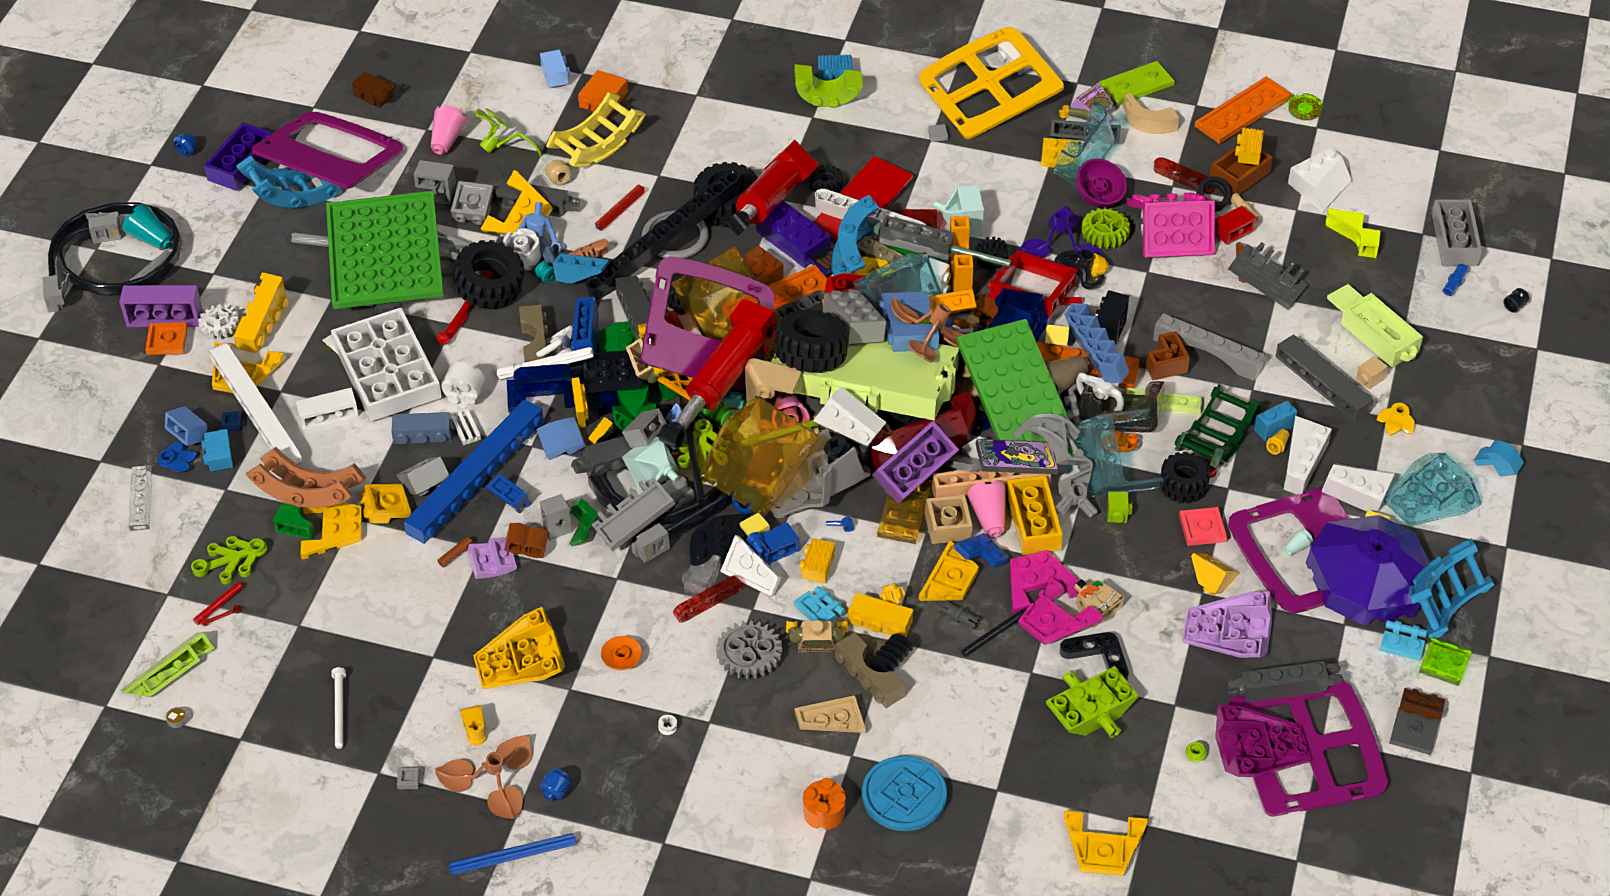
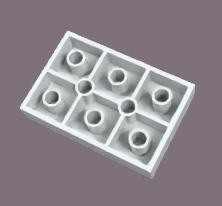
M401 307L331 330L333 345L370 422L442 398L439 381Z

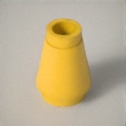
M1281 429L1267 440V450L1274 455L1282 453L1289 438V432Z

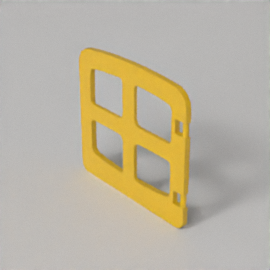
M1012 27L999 29L953 51L923 69L919 75L921 86L930 94L934 102L965 139H972L1064 89L1062 80L1020 31ZM1007 41L1021 55L1019 58L994 71L988 70L976 56L982 51ZM965 62L977 76V79L950 94H946L935 78L957 64ZM1030 66L1042 81L1017 97L1011 98L1000 85V80ZM935 86L937 91L933 92L930 88ZM983 89L988 90L1000 104V106L972 118H966L955 105ZM962 119L964 124L959 125L957 121Z

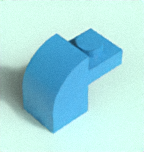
M1494 440L1490 447L1481 448L1474 459L1477 466L1494 465L1499 476L1516 475L1524 463L1513 446L1499 440Z

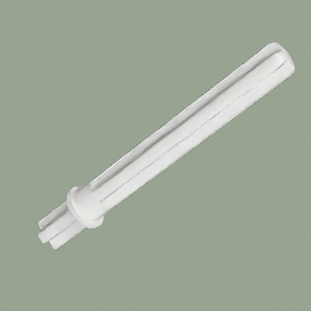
M591 347L517 365L513 363L512 366L497 369V376L499 380L510 377L518 378L519 375L593 358L594 352Z

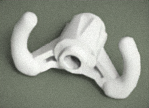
M569 325L550 337V344L536 353L537 357H543L551 351L554 355L572 352L570 340L574 327Z
M1086 373L1078 374L1076 385L1081 396L1087 395L1084 382L1093 387L1094 395L1097 398L1105 400L1109 396L1114 397L1117 401V406L1114 409L1116 414L1123 410L1124 399L1122 393L1116 389L1119 383L1104 382L1102 378L1090 376Z

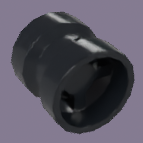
M1516 288L1503 300V304L1508 311L1516 313L1529 302V295L1524 289Z

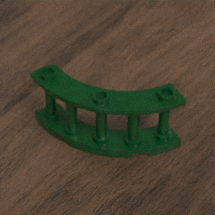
M1220 384L1213 388L1210 395L1212 398L1200 418L1193 422L1189 430L1178 435L1174 444L1176 451H1182L1187 448L1209 458V461H1211L1210 466L1215 468L1224 466L1223 461L1228 462L1237 452L1247 436L1245 430L1249 424H1254L1257 418L1256 415L1259 414L1263 405L1262 402L1252 399L1251 402H1245L1224 393L1225 386ZM1219 400H1224L1244 409L1246 414L1242 421H1236L1215 412L1214 410ZM1209 418H1212L1235 428V432L1233 435L1227 436L1205 425ZM1201 432L1225 444L1217 447L1197 438V436Z

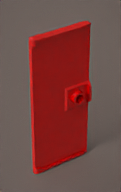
M873 156L839 194L857 200L870 195L880 208L886 209L892 200L913 179V174ZM821 213L813 223L831 235L832 242H837L842 219Z

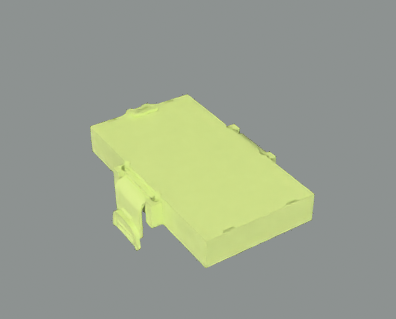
M885 334L884 342L848 344L846 360L836 369L833 368L831 371L825 370L822 373H808L802 370L793 393L820 398V404L825 405L838 388L842 386L875 414L879 409L935 420L941 405L946 401H950L955 390L960 349L959 347L939 344L938 350H934L937 358L933 363H930L912 351L893 352L892 346L888 345V334ZM775 354L771 362L787 366ZM943 370L948 371L947 378L943 377Z

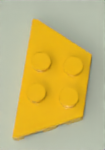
M949 541L921 590L919 600H963L979 572V566L975 562L966 560L954 549L955 544Z

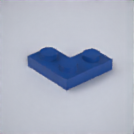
M984 533L956 542L954 547L966 560L981 556L993 568L1008 563L1010 558Z

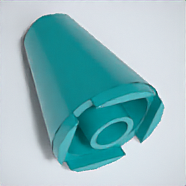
M146 204L136 206L133 209L135 212L132 215L128 214L123 222L122 229L125 233L157 249H169L173 243L172 235Z

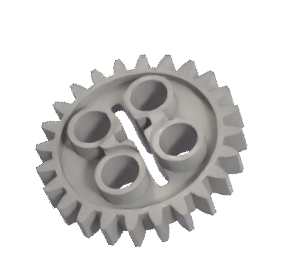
M752 620L749 622V625H746L744 621H742V626L734 623V629L727 627V633L722 632V638H718L716 652L719 664L724 665V671L730 669V675L737 672L738 678L744 674L746 679L749 678V675H753L756 679L758 673L764 677L765 670L771 673L772 667H777V661H781L782 641L779 640V634H775V629L768 631L767 624L761 627V622L753 625Z

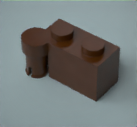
M364 72L352 82L354 96L378 108H381L393 98L392 90L395 89V84L390 80L385 82Z

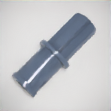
M540 237L541 257L549 263L550 267H553V262L556 259L553 254L554 250L549 246L545 237Z

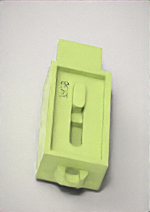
M1347 284L1327 296V299L1343 312L1341 324L1390 367L1416 358L1417 353L1420 351L1423 336L1372 293L1363 297Z

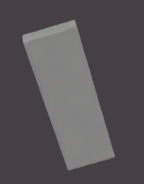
M956 454L942 465L970 472L981 470L979 459Z

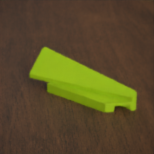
M197 632L121 689V692L151 697L200 661L198 657L215 648L203 632Z

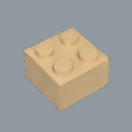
M965 495L926 499L924 514L931 544L948 543L949 541L959 542L971 538L973 526Z

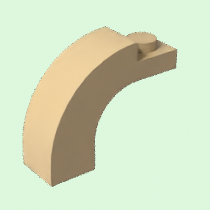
M1131 93L1125 95L1123 109L1126 112L1125 120L1129 125L1150 134H1166L1178 131L1179 117L1172 107L1157 111L1148 110L1142 107Z

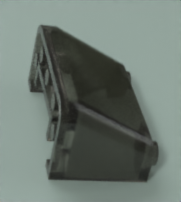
M1164 381L1148 383L1145 395L1122 394L1124 399L1122 411H1114L1117 406V401L1114 397L1109 396L1105 400L1099 399L1094 395L1093 387L1086 384L1081 393L1083 426L1088 430L1145 433L1155 431L1159 423L1165 391Z

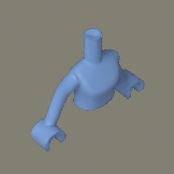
M536 202L534 213L525 215L518 229L527 226V229L534 231L536 236H544L545 227L547 226L553 242L551 247L554 250L557 244L559 245V252H561L563 244L558 242L550 219L541 214L543 203Z

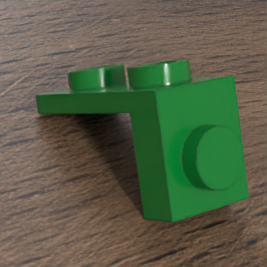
M582 498L570 503L572 509L570 513L580 521L569 543L571 546L582 544L588 538L587 533L593 527L591 524L595 522L598 513Z

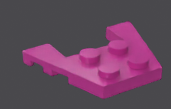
M1048 550L1010 559L1012 612L1015 614L1021 609L1026 611L1030 606V602L1025 593L1046 588L1048 586L1047 582L1051 578L1060 584L1062 583L1069 599L1075 598L1079 592L1074 586L1079 580Z
M1051 578L1047 582L1048 586L1046 589L1040 591L1038 594L1039 598L1035 603L1030 604L1018 622L1020 627L1041 643L1047 645L1103 620V617L1092 606H1088L1075 617L1052 602L1065 592L1064 586Z

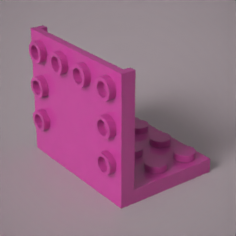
M1168 193L1167 197H1160V194H1149V197L1132 195V198H1127V206L1143 210V257L1215 254V200L1207 199L1205 195L1184 193V196H1177V193Z

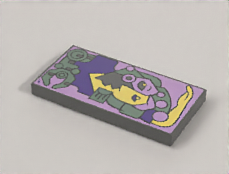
M976 440L975 445L982 471L1055 475L1058 473L1059 469L1056 464L1055 454L1048 442Z

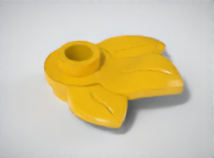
M1395 403L1391 408L1380 411L1377 416V421L1385 423V429L1389 436L1401 429L1407 434H1412L1414 430V419L1409 415L1408 406L1403 403Z

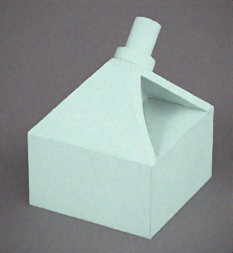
M978 185L957 187L947 204L935 201L933 207L940 210V213L943 214V218L949 225L950 216H969V237L982 235L984 208Z
M655 437L648 445L631 449L622 456L638 489H641L638 484L641 480L649 488L648 482L653 478L660 484L667 478H670L673 482L679 479V476L675 473L679 469L667 445L660 442L659 437Z

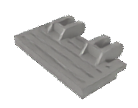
M655 478L648 482L649 488L642 480L638 482L640 488L644 490L639 495L631 487L628 491L634 499L632 500L630 496L616 506L619 509L618 511L609 504L607 506L608 511L613 514L609 518H606L601 511L597 513L603 522L600 523L597 520L591 525L612 552L676 504Z

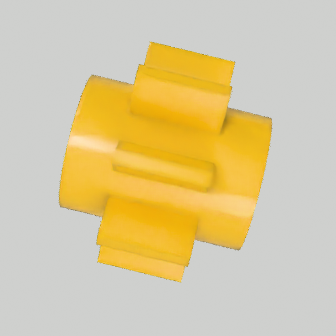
M896 583L882 587L883 592L879 594L880 600L894 604L901 603V597L905 596L903 587H897Z

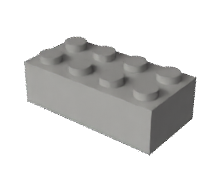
M1435 200L1432 219L1442 266H1457L1459 264L1478 266L1482 248L1471 200Z
M849 290V292L832 291L831 293H824L823 312L831 313L834 317L837 316L841 321H844L849 329L848 344L884 342L886 320L860 291Z

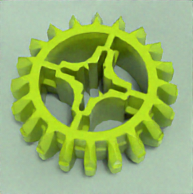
M1105 207L1102 210L1099 208L1096 211L1091 210L1082 221L1084 239H1087V243H1092L1093 246L1098 245L1099 248L1106 247L1108 249V247H1112L1114 249L1116 245L1121 246L1122 243H1125L1130 233L1128 218L1124 216V213L1120 214L1119 210L1113 211L1112 208L1110 210Z

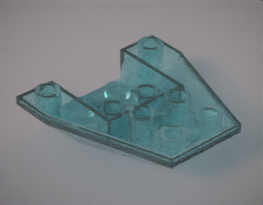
M1427 453L1415 460L1383 499V502L1408 526L1466 514L1482 503L1472 477L1446 453Z

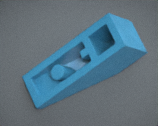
M560 253L553 262L555 279L558 282L574 283L602 273L609 264V260Z

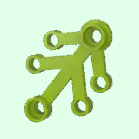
M700 419L693 427L694 440L699 438V442L695 446L697 454L699 453L700 473L704 475L701 476L702 483H705L710 478L709 468L706 466L707 453L716 459L717 465H727V455L718 450L725 451L728 448V441L712 431V424L708 420ZM707 437L716 443L717 449L707 443ZM685 438L683 445H686V447L678 448L681 453H685L677 459L680 468H687L690 464L687 439Z
M230 536L226 539L228 548L211 543L207 546L208 554L213 557L218 554L224 557L210 562H206L203 559L195 560L191 564L193 574L197 577H204L209 570L228 564L219 577L222 584H229L232 582V573L242 558L247 557L244 564L240 565L238 570L241 577H248L251 575V566L255 559L267 552V545L258 538L247 542L239 540L235 536ZM239 547V548H242L243 550L236 551V550H234V549H236V548Z

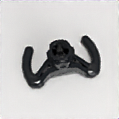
M1082 249L1078 253L1074 250L1061 252L1055 258L1056 263L1078 269L1077 275L1081 279V286L1087 290L1098 288L1105 280V276L1100 275L1095 282H1090V267L1094 257L1093 253L1089 250Z

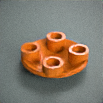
M1118 429L1111 430L1109 435L1100 439V446L1110 452H1126L1136 448L1138 445L1137 434L1121 433Z

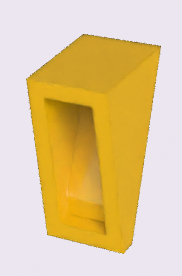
M604 417L588 440L595 444L601 436L613 428V423Z

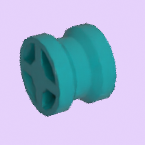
M542 261L536 266L534 275L537 278H541L545 284L553 282L555 279L554 269L552 266L550 267L549 263Z

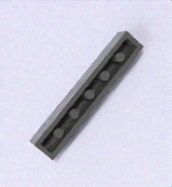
M637 276L615 278L616 295L636 339L639 333L638 325L647 323L650 298L649 296L647 297L646 289L643 288V283L639 281Z
M1293 334L1277 344L1275 357L1351 420L1357 422L1371 413L1374 399L1332 366L1330 362L1322 358L1315 350L1306 345L1303 340Z

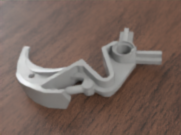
M1038 414L1031 416L1030 419L1023 422L1015 430L1013 436L1018 438L1026 431L1035 432L1042 436L1050 445L1056 457V464L1077 465L1080 467V472L1058 482L1059 494L1062 496V499L1055 506L1056 513L1063 516L1071 505L1075 506L1078 504L1086 515L1091 518L1097 513V509L1086 498L1093 463L1090 459L1083 456V451L1078 449L1074 442L1080 431L1071 421L1060 415ZM1067 443L1073 451L1071 455L1068 453Z

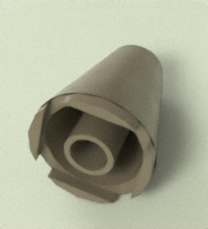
M1081 355L1045 362L1058 395L1076 382L1079 373H1088V368L1090 367L1087 358H1083Z

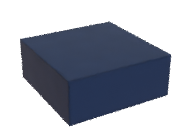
M222 412V430H242V412Z

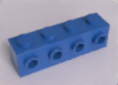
M595 297L576 299V308L574 309L575 320H573L574 331H572L573 342H571L572 351L591 347L593 352L596 353L599 313Z

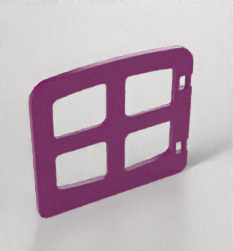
M1346 681L1338 685L1328 686L1325 692L1251 703L1245 701L1244 696L1233 697L1229 700L1228 705L1241 706L1254 711L1287 704L1290 707L1295 723L1302 727L1311 756L1309 763L1319 790L1297 795H1287L1281 787L1275 772L1258 778L1253 777L1263 810L1268 816L1275 817L1296 811L1302 812L1350 803L1360 799L1376 798L1385 792L1387 777L1376 740L1353 688ZM1330 696L1336 697L1352 729L1324 735L1317 734L1304 701ZM1353 744L1358 745L1368 780L1356 784L1336 786L1323 752L1327 749ZM1361 789L1362 794L1351 796L1350 791ZM1297 801L1298 806L1287 808L1286 803Z

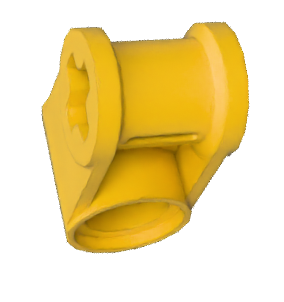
M481 705L460 709L468 742L475 746L483 744L486 740V732Z

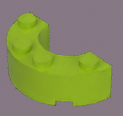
M797 64L794 66L797 92L805 101L814 106L834 108L854 99L863 87L862 71L844 70L843 74L837 79L825 81L814 76L812 66Z

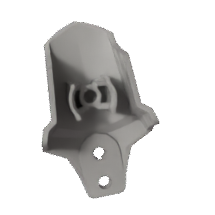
M828 429L823 430L801 444H785L783 446L784 464L782 475L784 489L767 503V509L773 512L774 517L783 518L805 508L824 507L829 503L830 496L869 477L871 474L869 467L859 462L854 447L832 462L824 451L826 442L831 439Z

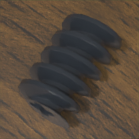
M838 434L826 442L824 451L834 462L836 458H840L853 447H851L844 436Z
M892 634L885 644L880 647V650L871 657V667L877 672L894 671L899 666V662H902L904 657L908 656L909 651L913 650L912 643L901 634Z

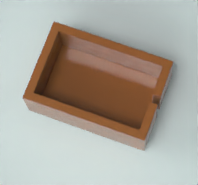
M1235 147L1211 164L1209 177L1215 176L1224 179L1231 188V195L1235 193L1240 195L1271 172L1273 160L1271 155L1261 150L1259 165L1238 163V156H1235Z

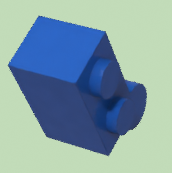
M789 523L777 526L765 533L753 532L746 538L748 545L767 564L799 552V538Z

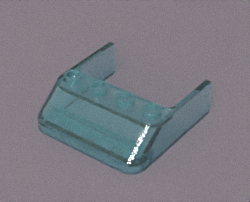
M1149 408L1100 414L1074 425L1080 431L1074 442L1078 449L1083 451V456L1090 459L1093 463L1087 496L1108 495V491L1134 492L1161 487L1164 481L1163 477L1137 481L1125 480L1114 423L1146 420L1150 413Z

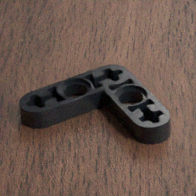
M1103 632L1067 638L1061 642L1059 651L1063 658L1075 659L1102 654L1106 669L1108 670L1115 666L1119 668V672L1123 677L1128 680L1129 670L1118 638L1114 633ZM1092 643L1094 647L1088 649L1085 648L1083 644ZM1111 655H1115L1119 658V660L1111 661L1108 657Z

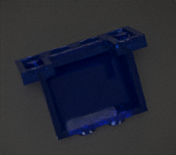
M566 364L517 368L514 371V379L507 380L508 413H511L524 399L527 400V397L564 394L565 408H574L572 378L579 377L580 384H582V375H571V369Z

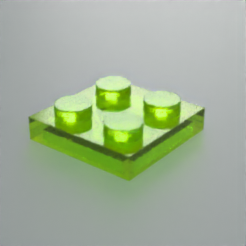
M1432 638L1419 673L1459 686L1472 651Z

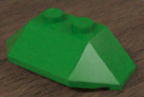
M628 321L614 322L598 332L600 352L626 350L627 346L636 341Z

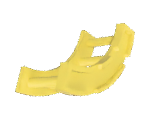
M608 92L594 113L581 124L569 130L553 131L546 147L561 148L572 156L569 164L574 167L589 166V163H598L620 149L627 142L625 140L631 132L634 133L646 114L640 110H627L617 103L620 98L618 94ZM613 108L626 117L619 127L606 119ZM600 124L613 132L605 140L593 132ZM588 136L598 144L587 147L580 140ZM573 144L575 147H577L576 150H574L569 145Z

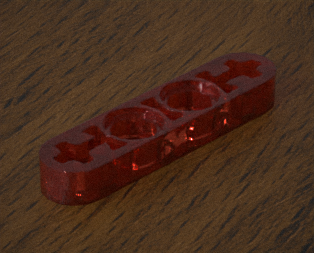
M1163 157L1154 160L1153 170L1155 173L1196 191L1201 181L1209 177ZM1173 171H1179L1181 173L1174 174ZM1188 178H1195L1196 180L1191 181ZM1206 187L1204 194L1214 193L1216 187Z
M730 576L677 605L673 610V615L680 623L686 622L734 596L742 590L744 584L738 576Z

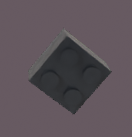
M1108 290L1106 297H1102L1100 302L1101 308L1096 310L1095 316L1098 318L1100 327L1106 329L1109 340L1114 341L1115 345H1117L1127 321L1130 296Z

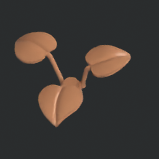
M896 297L893 298L891 303L892 311L901 321L907 324H912L913 322L918 324L930 316V322L934 324L923 344L916 340L909 341L908 346L913 353L923 357L924 360L930 363L936 360L935 351L926 345L937 326L939 332L943 334L944 340L958 347L956 339L964 334L945 326L951 313V309L948 306L939 303L935 310L931 309L927 314L919 318L916 312L900 303Z
M518 736L501 743L497 747L496 752H491L487 755L486 762H482L481 767L474 774L469 762L456 759L436 768L437 778L447 789L454 792H463L471 787V779H475L485 768L489 774L496 775L499 789L491 792L488 796L487 805L489 810L499 817L516 818L522 810V795L515 786L510 785L502 788L500 772L506 764L509 768L515 770L522 769L529 764L531 760L529 736Z

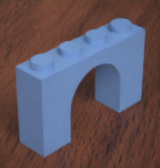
M927 291L883 293L882 301H879V311L882 312V317L886 320L885 334H888V345L892 346L893 352L911 351L908 346L910 340H916L923 344L934 324H907L894 315L891 303L893 298L896 297L900 303L912 309L921 318L930 309ZM937 327L926 345L932 350H938L939 332Z

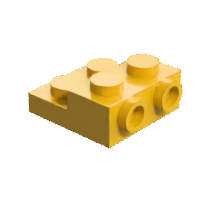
M365 484L363 491L359 495L360 504L365 505L364 517L369 518L370 523H389L391 518H408L411 515L402 484Z

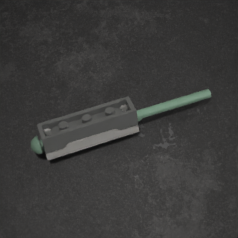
M887 215L882 223H877L874 226V233L880 236L879 243L944 260H948L951 253L961 255L972 254V258L1006 267L1011 266V260L954 246L953 232Z

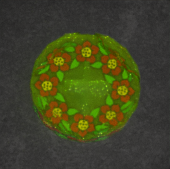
M1303 93L1299 96L1297 94L1290 98L1288 110L1297 119L1313 120L1321 115L1323 104H1321V100L1312 94Z

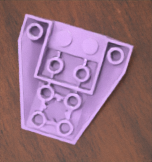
M1270 591L1247 592L1189 608L1182 638L1183 643L1239 658H1255L1266 655L1272 626Z

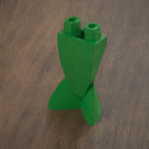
M641 378L642 389L616 391L617 399L622 406H613V418L615 425L621 430H624L641 412L656 409L655 403L646 404L650 396L649 382Z

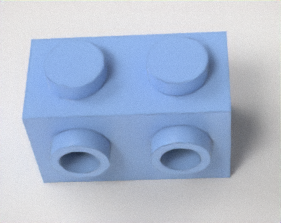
M560 50L540 53L541 67L548 88L568 84L570 70L569 67H565L567 65L565 56L561 55Z

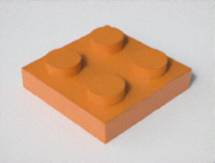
M187 322L150 323L145 348L146 355L184 354L188 330Z

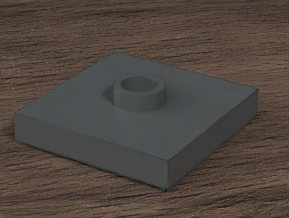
M1398 707L1389 744L1431 755L1439 720L1429 719L1416 713H1407Z

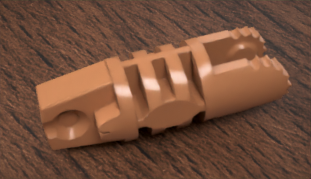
M602 239L572 251L569 255L598 258L608 252V240Z

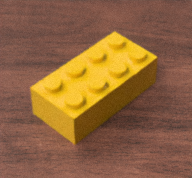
M1046 475L1007 480L1006 496L1022 555L1044 550L1049 552L1061 550L1063 534Z

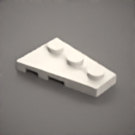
M735 535L720 572L763 593L774 596L781 577L739 535Z

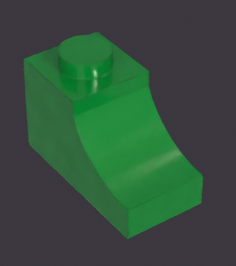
M281 503L273 518L275 532L312 540L315 536L313 524L302 517L300 507Z

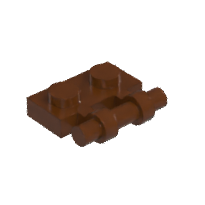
M1404 688L1399 709L1411 714H1420L1429 719L1441 720L1445 699L1437 697L1438 695L1433 693L1428 695L1419 692L1418 689L1413 688V690Z

